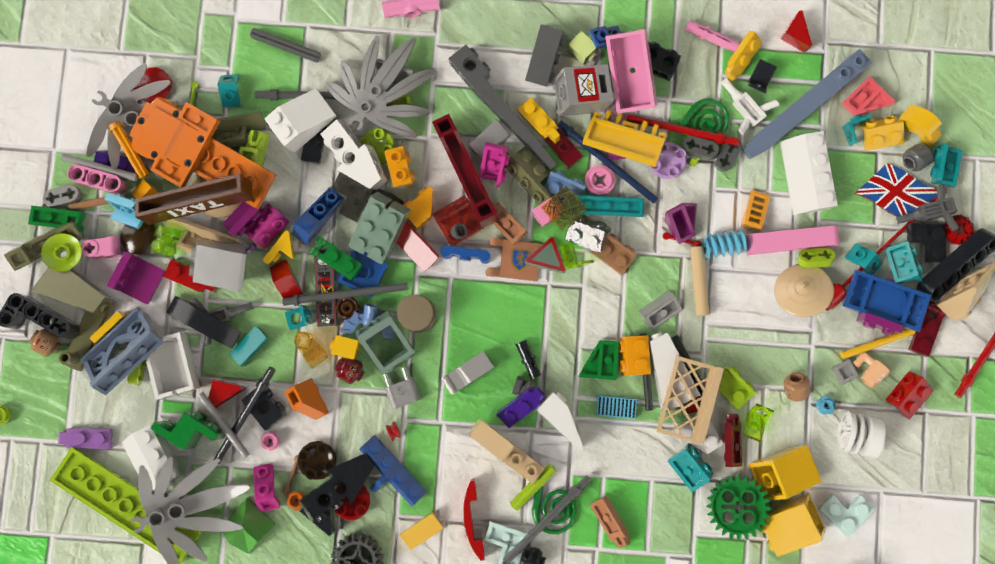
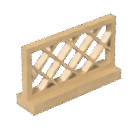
M676 356L656 432L704 445L724 368ZM680 361L687 363L690 371L683 375L678 370ZM701 367L709 369L707 377L700 381L695 371ZM693 373L697 383L688 387L683 377ZM681 380L686 389L676 394L673 384ZM700 385L703 393L701 397L695 400L690 390ZM688 392L692 402L683 406L678 396ZM676 399L681 408L671 413L668 403ZM695 404L698 409L697 415L690 418L685 409ZM683 411L687 421L678 425L673 415ZM671 418L675 428L669 431L663 430L664 420ZM690 423L693 429L691 437L684 436L680 430L682 426Z

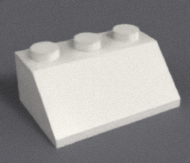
M149 424L131 434L122 444L137 473L139 472L140 465L145 466L151 477L152 489L155 491L159 473L170 456L173 457V472L170 482L184 474L166 439L151 430L152 424Z

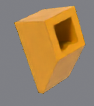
M431 186L428 188L424 187L417 193L418 197L415 200H409L404 204V206L411 209L407 219L418 231L432 219L434 191Z

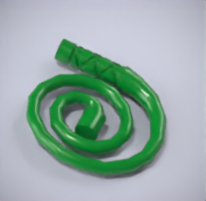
M712 98L701 99L690 106V109L678 124L686 127L700 107L705 104H713L720 107L725 114L726 123L721 130V133H725L730 124V115L727 108L721 102ZM711 109L700 111L693 120L692 128L696 129L698 119L702 115L709 113L716 116L718 125L713 131L707 132L717 133L723 124L719 113ZM704 118L700 122L699 128L706 131L703 127L706 122V125L713 129L717 122L713 119Z
M544 486L535 493L533 508H531L532 517L536 525L540 522L539 514ZM557 489L550 492L544 498L542 504L544 517L548 514L546 511L548 500L556 494L566 496L568 494L567 491ZM557 497L553 499L550 503V510L554 508L556 502H560L563 498ZM575 500L571 501L572 515L565 527L559 530H550L545 527L542 531L553 535L566 532L573 525L576 518ZM570 505L566 506V513L562 519H553L550 523L556 525L568 520L571 509ZM564 509L558 514L559 516H563Z

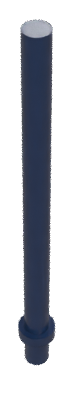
M562 120L557 126L565 132L567 137L570 136L653 204L657 201V196L601 151L584 145V138L574 130L573 126H568Z

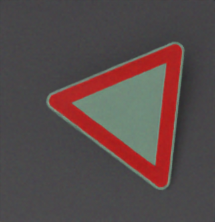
M554 237L547 239L525 259V264L563 274L566 272Z

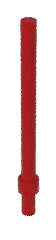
M628 114L626 119L627 122L641 125L643 121H647L650 127L656 124L659 125V129L713 140L717 144L726 143L738 146L739 138L726 136L725 133L721 132L712 133Z
M995 333L968 374H964L960 380L962 383L954 393L956 397L962 398L968 387H971L975 382L974 378L995 348Z

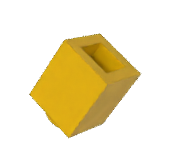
M336 335V338H333L330 344L331 354L353 360L357 359L361 343L358 340Z

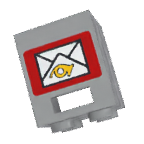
M608 64L563 68L553 80L554 84L552 85L556 94L557 115L569 116L595 112L602 113L611 105L615 99V92L611 87L612 76L611 71L608 69Z

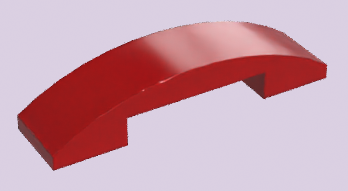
M471 479L464 499V526L474 553L480 561H484L483 538L474 537L470 501L477 500L475 479Z

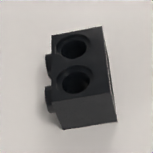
M649 42L650 53L655 57L651 59L653 75L670 82L681 55H678L675 50L662 48L656 42ZM663 61H670L672 66H665Z

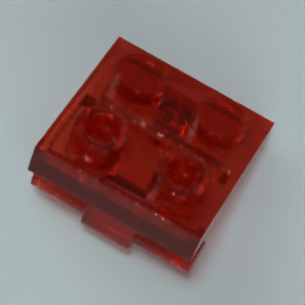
M465 195L432 214L450 246H455L484 229ZM455 224H464L468 230L467 236L462 239L453 238L450 231Z

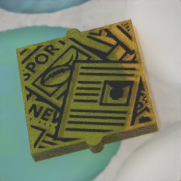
M566 185L541 207L548 215L549 221H553L561 231L587 209L578 199V195H574Z

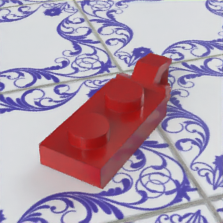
M172 259L170 260L163 277L197 292L203 293L205 289L212 292L216 291L217 287L193 282V276H189L190 267Z

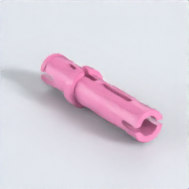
M691 19L685 31L699 36L701 40L710 41L733 53L740 45V42L710 29V26H703Z

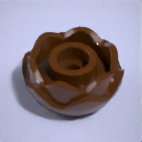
M353 297L341 298L335 305V311L339 318L343 320L353 316L354 311L359 313V304Z

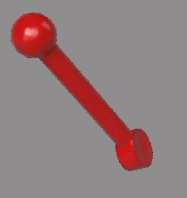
M665 232L662 235V238L664 240H676L674 236L670 235L668 232ZM699 240L684 241V243L692 244L695 247L701 246V242Z

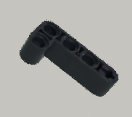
M19 293L11 294L0 311L1 327L19 329L25 320L29 319L59 337L74 339L80 332L79 325L39 301Z

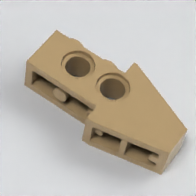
M479 418L468 432L471 438L532 484L544 470L540 463Z

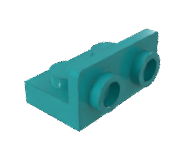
M906 241L885 249L895 283L902 284L915 279L919 282L923 281L921 275L924 274L921 263L917 264L916 257H919L915 246H911Z
M690 443L668 460V463L691 492L709 482L713 476L710 464L703 461L698 449L694 446L692 447Z

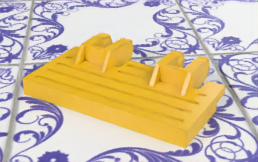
M607 110L604 119H601L603 114L594 113L583 139L584 145L656 167L667 134L659 132L658 137L656 136L659 125L655 124L652 128V133L648 134L645 133L648 126L647 121H643L640 131H638L639 125L623 120L622 125H620L623 117L621 113L617 115L615 123L609 122L612 116L611 110Z

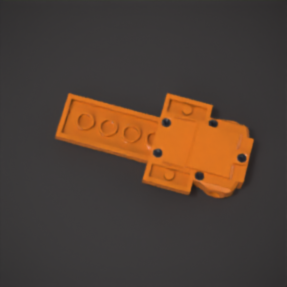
M157 97L152 103L146 102L140 115L136 118V123L129 136L133 137L131 147L134 151L147 159L155 160L150 169L151 171L180 188L186 187L193 172L208 181L240 173L252 182L253 200L246 201V203L254 208H260L277 175L213 139L212 136L220 120L188 102L185 103L183 109L174 102L162 97Z

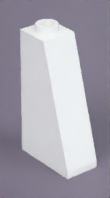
M660 331L651 336L649 352L662 410L675 357L680 355L669 334H662ZM680 361L678 370L683 375L688 371L684 363ZM690 375L683 377L688 387L694 385ZM681 380L673 384L676 394L686 389ZM696 387L690 390L694 398L700 396ZM688 392L678 396L682 404L692 400ZM676 399L668 403L670 411L679 407Z

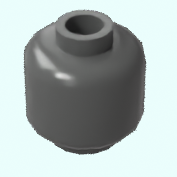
M920 143L907 149L903 154L904 166L908 170L915 172L921 171L930 165L933 160L931 149Z

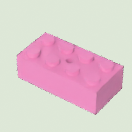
M647 29L605 36L617 113L655 108L657 106ZM632 67L636 70L634 73L630 71Z

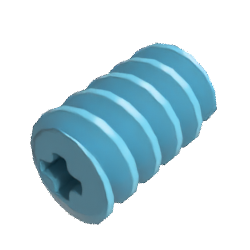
M739 230L737 234L732 231L729 235L727 232H724L722 236L716 233L714 237L712 234H709L704 238V250L707 259H710L711 253L717 258L718 252H721L722 256L725 257L726 251L729 252L730 256H733L734 250H736L738 255L741 254V249L744 252L747 250L746 237L742 230Z

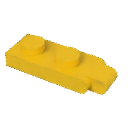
M749 30L728 61L725 74L730 81L741 76L762 45L755 31Z

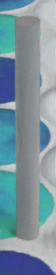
M63 153L61 158L62 161L113 174L135 182L138 179V175L118 168L113 170L111 166Z
M204 392L198 394V399L242 458L248 457L250 453Z

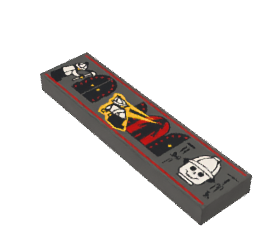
M321 250V251H320V253H322V254H324V253L326 252V250ZM314 256L316 294L335 292V269ZM336 299L316 302L317 327L337 326Z

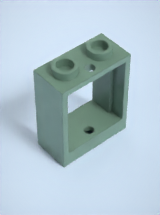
M388 311L355 332L357 339L382 374L394 370L397 364L409 360L412 354L415 353L413 347ZM391 325L406 348L384 363H381L366 340Z

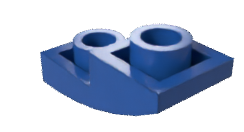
M618 25L608 28L602 26L589 30V34L597 49L607 48L605 36L621 33Z

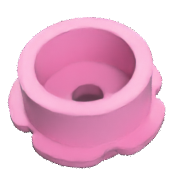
M274 431L264 433L261 437V445L264 449L272 451L280 444V438Z

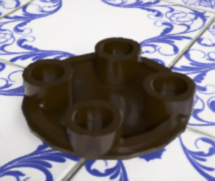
M143 222L139 229L124 225L120 235L121 244L131 254H149L157 243L159 230L154 224L148 225Z
M314 441L305 445L299 452L297 460L300 471L310 480L326 478L328 470L336 466L337 461L332 447L321 441Z

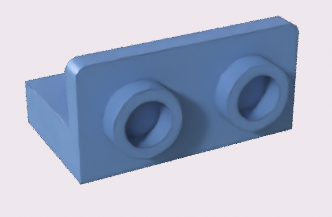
M555 171V173L550 172L544 188L550 193L554 201L558 200L560 203L558 196L565 194L568 200V192L569 195L570 193L571 195H583L586 186L580 180H570L566 178L565 174ZM563 189H565V190H570V191H567V192H564V193H562V194L557 195L558 193L561 192V190L563 191ZM565 198V199L562 201L563 203H560V204L565 205V203H566V205H567V207H568V204H567L568 201H566V198Z

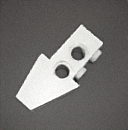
M335 120L321 133V136L324 138V144L329 149H332L335 153V159L341 164L337 170L369 189H378L388 181L374 148L371 145H362L345 121ZM344 140V145L341 148L340 142ZM354 154V155H355V160H354V162L352 163V162H351V156Z

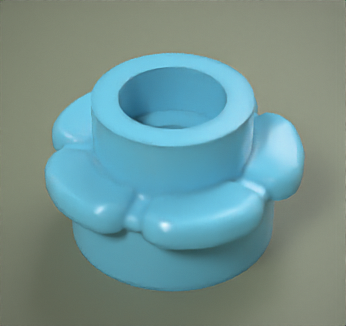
M822 396L817 400L816 407L819 413L830 415L835 410L836 403L829 396Z

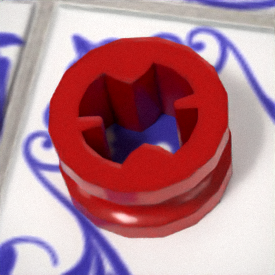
M395 421L392 422L391 426H385L392 441L396 437L401 438V433Z

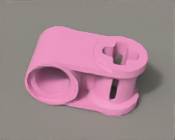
M119 236L86 240L81 245L82 254L92 259L122 256Z

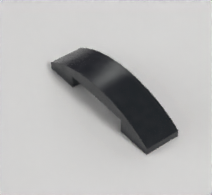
M177 296L174 297L166 311L167 314L231 349H233L242 333Z

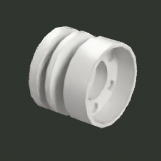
M847 411L843 415L838 428L837 444L839 451L851 454L858 452L860 456L876 459L880 455L885 442L886 426L884 420L873 416H866L864 418L862 414Z

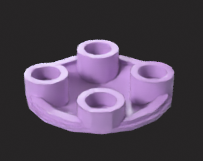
M665 142L656 167L650 166V169L660 178H675L682 173L686 166V152L675 143Z

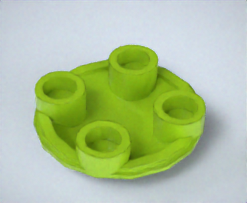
M382 128L369 130L359 139L362 145H371L374 148L381 165L387 163L385 150L395 148L393 137Z

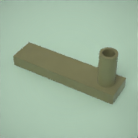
M85 311L79 324V335L72 339L67 352H62L59 355L61 364L77 371H82L84 365L80 359L94 346V343L89 338L104 324L109 311L103 316Z

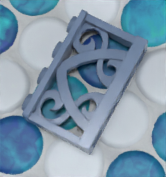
M135 308L80 359L90 378V386L105 396L164 342L156 331L150 316L140 308ZM125 342H129L127 348L117 357L113 358L115 352Z

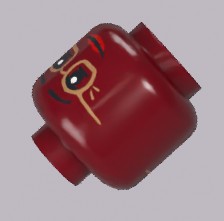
M341 357L334 368L336 377L348 384H353L355 381L359 382L364 375V371H362L363 364L357 359Z

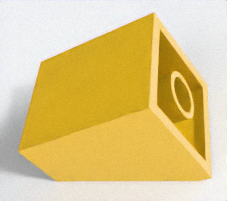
M808 445L794 446L749 463L752 475L756 480V485H763L760 491L768 492L764 497L765 499H788L822 482Z
M809 493L767 512V514L772 516L771 518H765L768 526L761 525L763 533H767L769 538L768 544L770 549L775 551L777 556L822 542L826 531Z

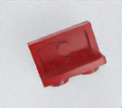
M909 371L888 395L886 401L894 405L905 418L910 420L934 390L924 377Z

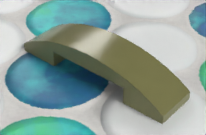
M72 221L25 242L5 253L4 256L13 270L16 271L41 258L42 247L51 236L62 233L69 234L78 241L83 239V236Z

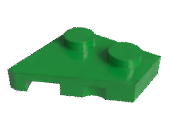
M599 340L579 373V377L616 380L619 342Z

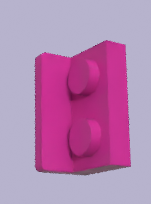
M269 203L260 211L262 215L255 222L251 221L247 225L248 230L245 232L262 249H265L289 223Z

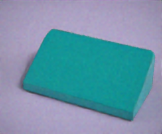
M255 325L229 354L238 365L244 367L270 338Z

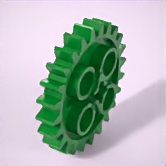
M737 475L736 480L729 476V482L722 478L723 485L721 486L716 483L717 491L710 490L714 496L707 497L708 500L712 501V504L706 505V507L712 509L707 515L714 517L710 523L717 522L718 525L715 529L719 530L722 528V535H726L729 532V539H733L734 535H736L737 539L741 540L742 535H744L745 539L748 540L749 533L756 537L757 533L755 530L763 532L761 525L768 526L765 518L772 517L767 514V511L772 510L771 507L767 506L771 499L764 498L768 492H761L760 490L763 485L756 487L755 479L749 483L748 476H745L743 481L740 475ZM728 491L734 495V499L730 503L724 498L725 493ZM747 492H751L754 496V500L750 504L744 500V495ZM738 502H740L742 506H756L757 509L740 510V513H738L737 509H723L721 506L738 505ZM728 511L734 515V520L731 523H728L724 517ZM747 512L752 513L754 516V521L751 524L747 523L744 519Z

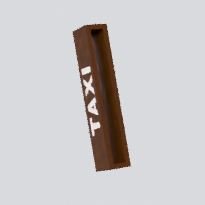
M239 173L135 199V217L150 225L253 200L252 182Z

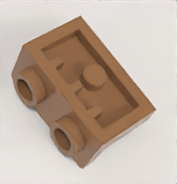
M605 233L591 254L622 276L637 255L632 247L627 244L625 246L619 242L620 239L616 235Z

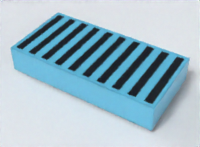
M598 396L596 415L635 419L637 399Z

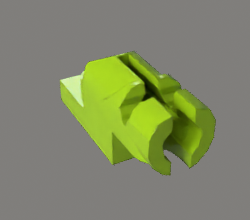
M251 130L246 147L240 146L239 153L263 167L270 134Z

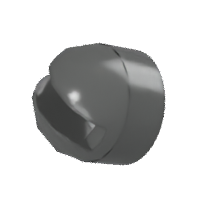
M462 223L455 224L450 230L452 237L455 239L465 238L468 233L467 227Z

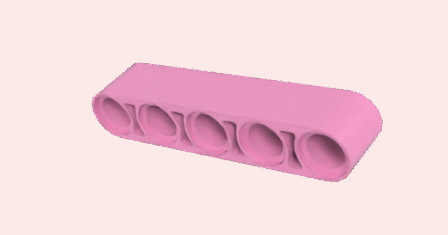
M838 226L745 235L747 255L840 245Z

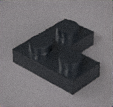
M906 224L907 241L912 244H924L925 263H941L946 258L945 224Z

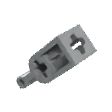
M483 351L441 379L452 395L494 367Z

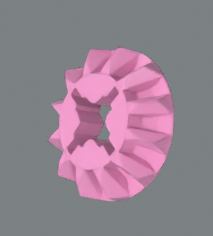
M597 165L587 172L585 185L595 195H605L613 189L615 175L607 166ZM606 175V177L603 180L604 185L600 183L595 186V182L597 181L595 177L598 176L599 178H601Z

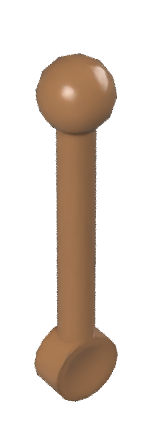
M298 455L294 457L295 463L287 486L283 488V493L286 495L291 492L290 486L298 466Z

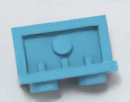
M107 193L104 199L115 208L110 218L113 221L139 229L143 221L135 217V199L131 198L129 200L119 193L117 195Z

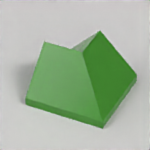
M246 498L227 519L243 525V529L224 531L223 534L229 544L249 554L276 523L264 512H261L250 499Z

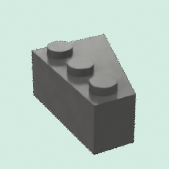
M540 25L525 81L546 87L548 83L552 84L555 75L552 72L553 66L558 64L560 54H558L559 46L563 47L566 37L563 35V30Z

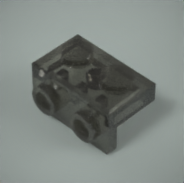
M578 215L572 218L574 219L572 221L570 219L565 240L601 253L606 235L611 232V227L606 226V223L602 221L589 220V217L585 215Z

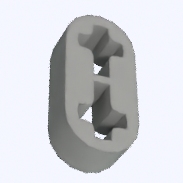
M66 185L47 190L43 195V201L46 205L57 208L79 202L82 192L73 185ZM71 190L75 192L72 196L73 198L65 196L71 194ZM52 195L60 197L54 199V203L50 201V199L53 197Z

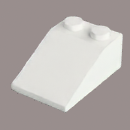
M315 88L277 107L265 120L283 146L295 153L333 121L337 115Z
M551 392L536 410L578 450L582 451L584 449L569 408L565 404L567 400L559 392L556 394Z

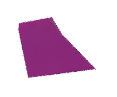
M681 203L665 212L664 221L678 244L696 236L694 231L697 203Z

